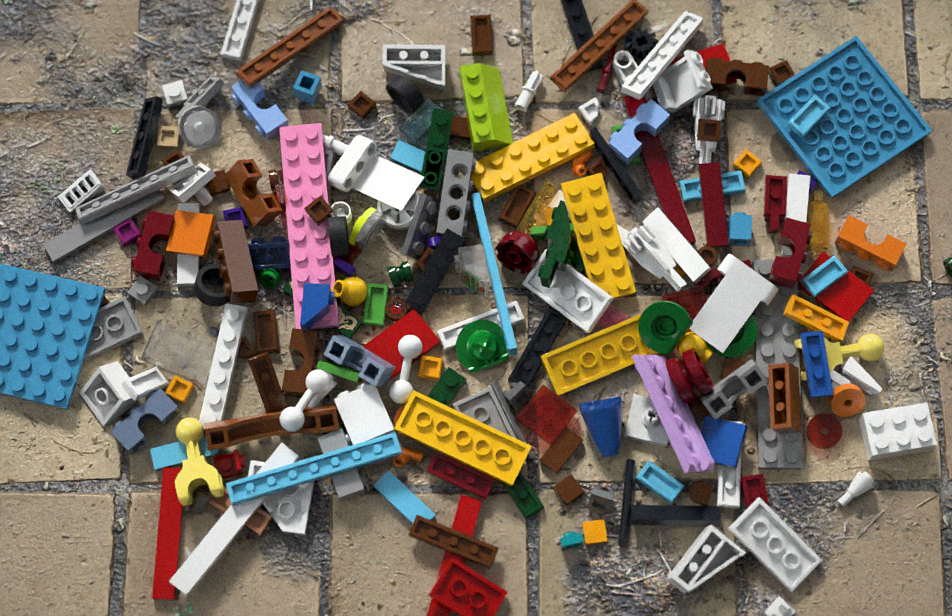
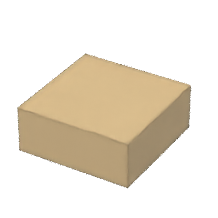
M159 126L157 148L178 150L180 140L178 127Z

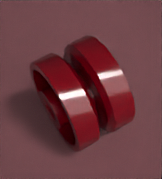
M694 348L682 353L684 364L678 357L665 361L669 375L686 404L697 399L696 388L703 395L714 390L709 372Z

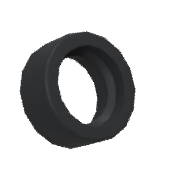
M396 75L386 85V91L391 99L407 113L414 114L425 102L423 95L417 87L402 75Z
M346 216L329 217L328 228L332 257L349 256V235Z
M207 265L198 272L193 286L196 297L202 303L209 306L227 304L229 300L228 296L224 295V292H210L202 284L203 280L207 278H216L225 283L224 278L220 277V265Z

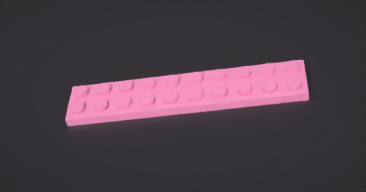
M321 123L279 127L296 329H301L300 318L304 283L330 284L332 290L336 282L334 258L330 248L328 219L317 226L304 210L306 206L320 195L329 205ZM335 297L334 305H330V312L308 330L339 327L337 297Z

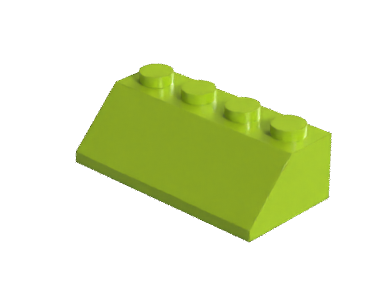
M481 63L460 66L459 81L471 137L472 151L504 148L514 143L500 70Z

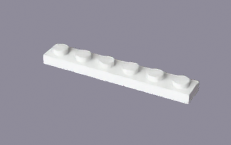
M685 11L622 85V92L640 100L703 25V18Z
M225 304L199 419L204 431V423L222 421L224 418L248 311L247 307Z

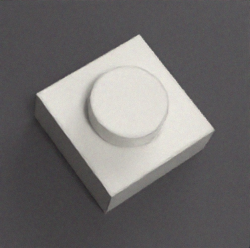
M182 80L162 86L168 107L185 103L188 100Z

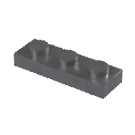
M420 194L401 254L418 261L420 259L440 203L439 200L427 194Z

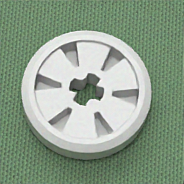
M416 190L402 211L399 210V212L398 209L378 201L377 210L381 221L395 230L409 229L420 193Z

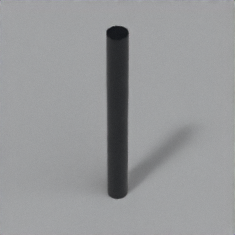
M633 459L626 460L618 542L620 547H627L635 469V460Z

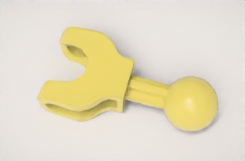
M866 334L856 344L840 346L839 342H829L824 338L830 373L836 365L843 364V359L850 358V356H860L863 360L875 361L884 353V343L875 334ZM795 340L796 349H802L801 340ZM804 370L800 374L801 380L807 381L806 371Z
M185 418L176 427V436L181 443L186 445L188 459L182 461V471L175 480L178 499L183 506L193 503V492L200 485H208L215 498L224 496V485L221 475L212 465H209L204 455L201 456L199 442L203 438L204 428L202 423L195 418Z

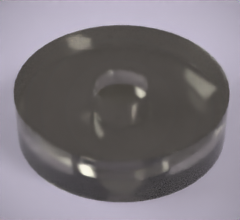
M777 132L770 142L772 156L783 163L796 161L798 156L791 148L785 149L783 147V144L787 143L780 133Z

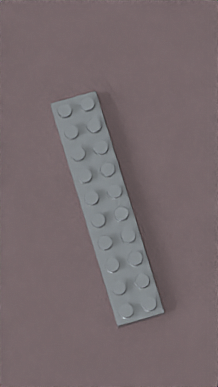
M754 259L753 270L768 280L774 260ZM797 282L793 289L773 284L779 291L767 306L759 302L754 309L757 326L755 363L768 380L766 384L756 390L758 469L802 470V422L801 432L779 434L770 428L768 365L789 362L798 367L800 389L799 350L796 349L794 341L799 339V324L783 315L789 297L793 294L798 296ZM800 389V414H801V389Z

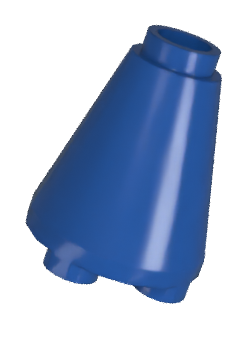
M621 396L579 404L582 418L598 452H601L602 458L619 455L618 449H620L623 412Z

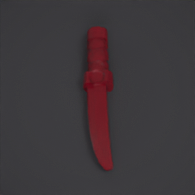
M617 44L611 49L607 65L602 70L601 82L597 89L601 94L605 93L609 79L613 74L611 68L616 55Z

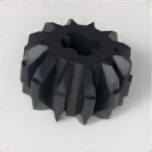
M639 27L637 28V33L631 30L629 36L625 37L624 42L626 44L624 45V50L628 51L632 57L634 56L635 62L638 59H641L643 62L659 43L658 39H655V32L648 34V28L642 32Z

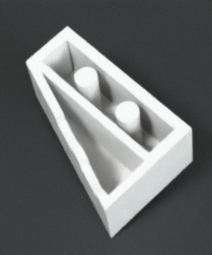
M383 44L382 65L384 71L395 75H402L407 79L445 91V45Z
M709 525L703 529L666 580L682 593L689 592L746 552L715 527Z

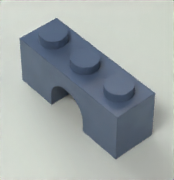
M333 335L324 352L325 356L338 364L347 365L359 371L358 376L375 387L386 386L395 369V366L344 335Z
M161 388L158 391L151 392L146 398L147 401L141 406L137 405L130 411V416L125 420H120L113 427L114 430L111 433L131 455L148 441L141 432L142 424L146 420L157 419L165 426L181 412L178 406Z

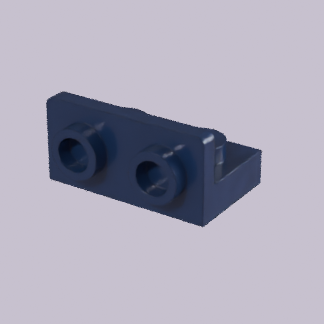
M273 237L272 241H264V238H254L248 243L253 270L291 268L289 240H285V237Z

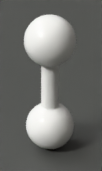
M415 335L404 336L398 344L399 353L404 359L400 379L395 381L389 389L390 398L397 404H406L413 392V387L408 382L412 359L418 357L422 352V342Z
M319 369L311 371L306 377L308 389L296 407H288L282 411L280 424L285 430L291 432L299 430L305 420L303 410L314 394H322L328 390L330 377L325 371Z

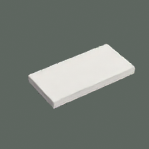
M545 249L522 284L577 326L590 333L614 298L568 264L565 272L556 271L550 288L542 286L538 273L541 265H545L547 260L545 258L547 249Z
M760 497L728 528L790 592H793L822 561Z

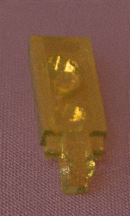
M548 180L545 181L521 220L517 231L524 233L526 230L531 231V227H534L537 221L534 219L537 212L540 214L543 212L547 205L544 201L553 197L557 185Z
M814 191L812 202H808L806 223L811 224L809 232L813 234L810 244H806V249L828 250L829 208H827V203H823V191Z

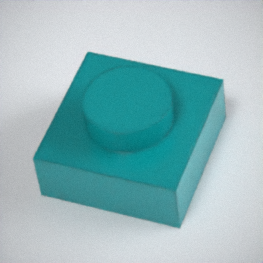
M576 531L563 534L559 543L561 550L583 546L584 540L582 533L576 534Z

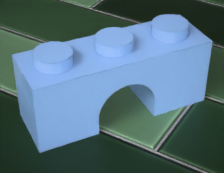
M240 80L231 86L233 91L231 96L238 106L240 104L245 109L243 113L249 121L253 120L257 125L255 129L261 137L265 136L270 141L280 134L279 127L289 126L288 120L276 104L268 109L257 107V103L266 97L264 88L260 83L248 89Z
M652 99L647 104L642 103L636 111L637 114L633 118L629 117L622 125L621 131L619 133L617 131L614 132L608 140L614 154L625 165H628L641 152L642 143L635 138L634 134L636 132L645 130L655 137L669 123L670 114Z

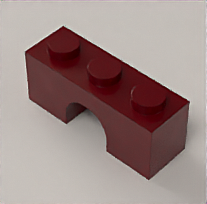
M149 211L148 216L144 217L142 222L143 234L142 237H138L136 244L138 252L131 261V268L135 276L161 281L166 261L163 255L152 252V248L158 241L169 240L174 220L173 215Z
M786 217L778 244L789 248L792 256L781 257L776 255L769 275V282L793 289L796 282L800 283L803 271L799 270L801 263L805 264L808 251H804L805 246L810 244L813 234L809 232L811 224Z

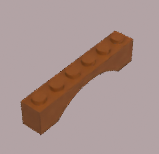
M335 404L306 407L303 410L305 418L303 426L293 432L287 431L281 426L280 415L282 411L204 423L208 450L231 447L247 441L271 436L339 430Z

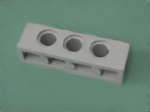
M451 149L447 151L435 231L437 236L443 235L447 228L460 236L466 234L467 221H464L465 213H469L470 201L467 200L468 192H472L473 180H470V174L475 172L476 159H473V153ZM454 170H463L465 177L461 179L456 178ZM459 190L462 198H452L451 191ZM450 210L458 212L459 218L457 220H451L448 217Z

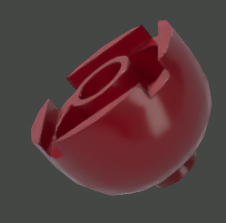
M521 231L505 234L495 247V251H498L497 259L503 266L513 272L515 268L522 270L521 273L523 274L530 272L538 259L537 243L529 234Z

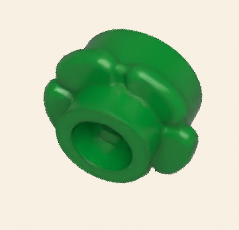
M272 268L264 269L260 274V282L266 288L277 286L281 280L280 275Z

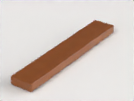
M631 0L550 76V80L565 93L642 21L649 11L637 0Z
M331 6L238 69L236 76L248 89L252 88L344 23V19Z

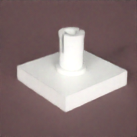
M199 163L196 166V173L180 179L169 191L183 203L194 195L205 206L213 198L203 186L216 175L210 168Z
M634 394L624 437L667 447L669 437L661 425V419L653 407L651 398Z

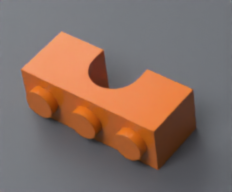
M849 215L835 244L844 251L856 253L862 260H870L876 263L882 270L893 271L907 243L887 234L882 243L877 245L871 244L865 239L864 235L868 224Z

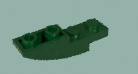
M433 108L421 176L425 177L419 185L421 189L440 191L454 116L453 111Z
M560 200L558 207H554L551 217L553 221L551 226L548 225L544 234L548 244L545 255L547 260L545 265H541L538 277H540L541 285L550 288L557 270L565 272L570 255V222L565 202Z

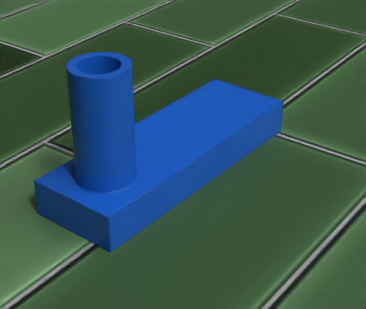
M823 331L801 333L800 340L810 399L832 396L833 390Z

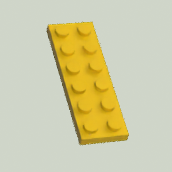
M573 113L476 161L475 172H471L470 180H473V186L480 193V197L485 203L595 148V143L576 114Z
M602 173L561 183L587 279L614 299L636 294Z
M641 314L540 356L556 396L634 364L633 355L658 354L659 352L647 347L639 335L638 322Z
M414 390L394 427V431L512 487L532 448L531 445Z

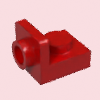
M238 449L233 450L234 453L213 457L215 469L222 479L244 475L243 468L246 467L244 454L240 455Z

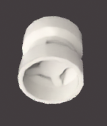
M343 201L334 203L331 206L334 210V214L331 217L346 216L347 226H349L352 221L350 206Z

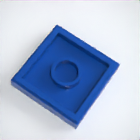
M707 416L704 417L701 434L715 464L737 468L748 428L747 425L721 419L715 420Z

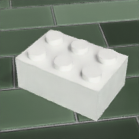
M927 403L863 413L858 419L868 461L932 451L937 445Z

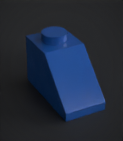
M304 283L300 318L302 331H307L330 312V305H334L335 292H332L330 284Z

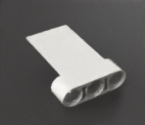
M357 135L330 172L328 177L329 185L343 192H348L353 188L402 211L425 177L375 155L377 142L362 135Z
M731 254L726 256L717 269L725 277L694 318L693 324L689 328L722 353L759 302L768 306L779 291L775 285Z

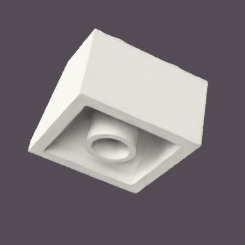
M118 361L100 366L79 392L103 426L115 420L136 403L121 385L124 380L130 377Z

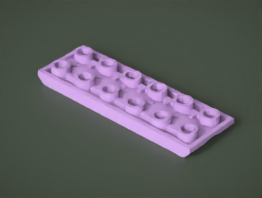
M660 354L633 355L635 368L640 373L644 382V388L650 395L653 407L661 419V425L670 439L671 447L675 450L679 464L685 474L712 471L714 460L688 404L681 398L669 375L665 361H667L666 357Z

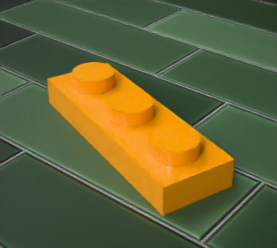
M794 294L789 297L783 314L814 331H823L824 336L839 343L843 341L849 324L848 321Z

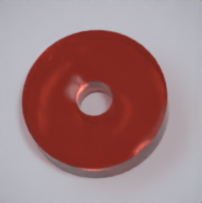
M822 413L814 416L809 421L806 435L813 446L819 449H829L834 447L841 439L842 426L833 415ZM821 428L827 429L828 434H822Z

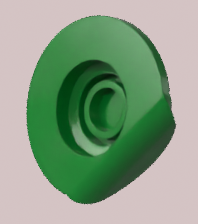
M660 301L651 304L643 311L638 322V331L647 347L659 353L670 354L692 326L693 321L688 312L674 302Z
M751 314L723 353L708 342L707 346L714 353L723 357H736L744 354L752 347L756 339L757 326L754 315Z
M476 320L467 324L458 334L456 354L459 361L468 371L476 372L508 359L503 331L498 324L489 320Z

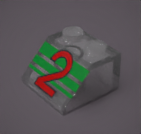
M483 244L459 247L458 255H454L456 275L460 274L461 282L483 298H489V280Z

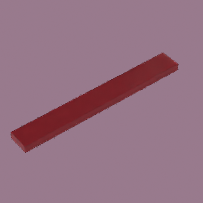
M629 95L622 97L628 117L631 118L637 114L636 111L642 103L647 104L644 96L640 100ZM645 130L636 132L635 137L642 143L641 153L662 212L691 245L695 244L696 239L658 134L654 137Z

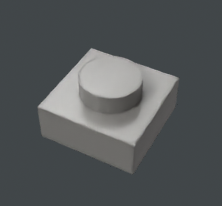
M139 276L127 293L146 306L157 292L158 287Z

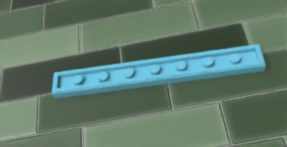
M474 193L471 195L473 210L508 356L511 357L517 355V346L480 193Z
M396 432L232 481L226 483L231 504L234 506L402 455Z

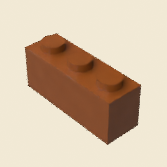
M789 362L768 365L770 428L779 434L801 432L799 368Z

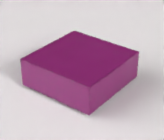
M131 218L113 228L124 247L138 240L139 236L142 237Z

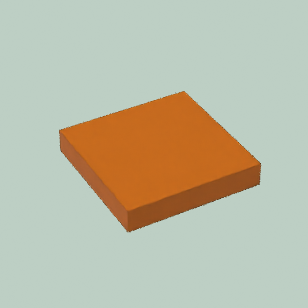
M176 210L166 251L169 253L207 257L216 216Z

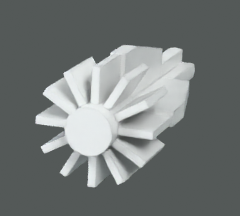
M706 95L704 98L694 99L693 117H696L694 131L696 150L700 151L699 164L711 163V153L716 149L717 143L697 141L698 120L722 121L724 118L725 101H722V99L716 100V96Z
M644 224L639 228L636 227L628 233V239L624 241L623 246L643 268L659 279L664 277L677 292L687 285L673 269L676 267V263L666 245L648 225Z

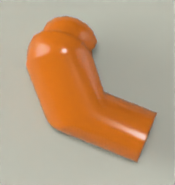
M591 150L573 158L572 172L575 176L581 177L586 174L585 162L594 156Z
M405 447L401 449L402 455L392 457L393 465L401 467L410 460L422 462L424 452Z

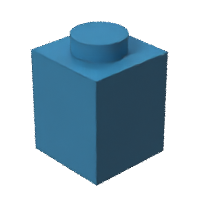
M301 70L293 87L295 98L314 105L322 89L321 77Z
M743 212L731 214L728 221L729 245L749 246L752 235V215H747Z

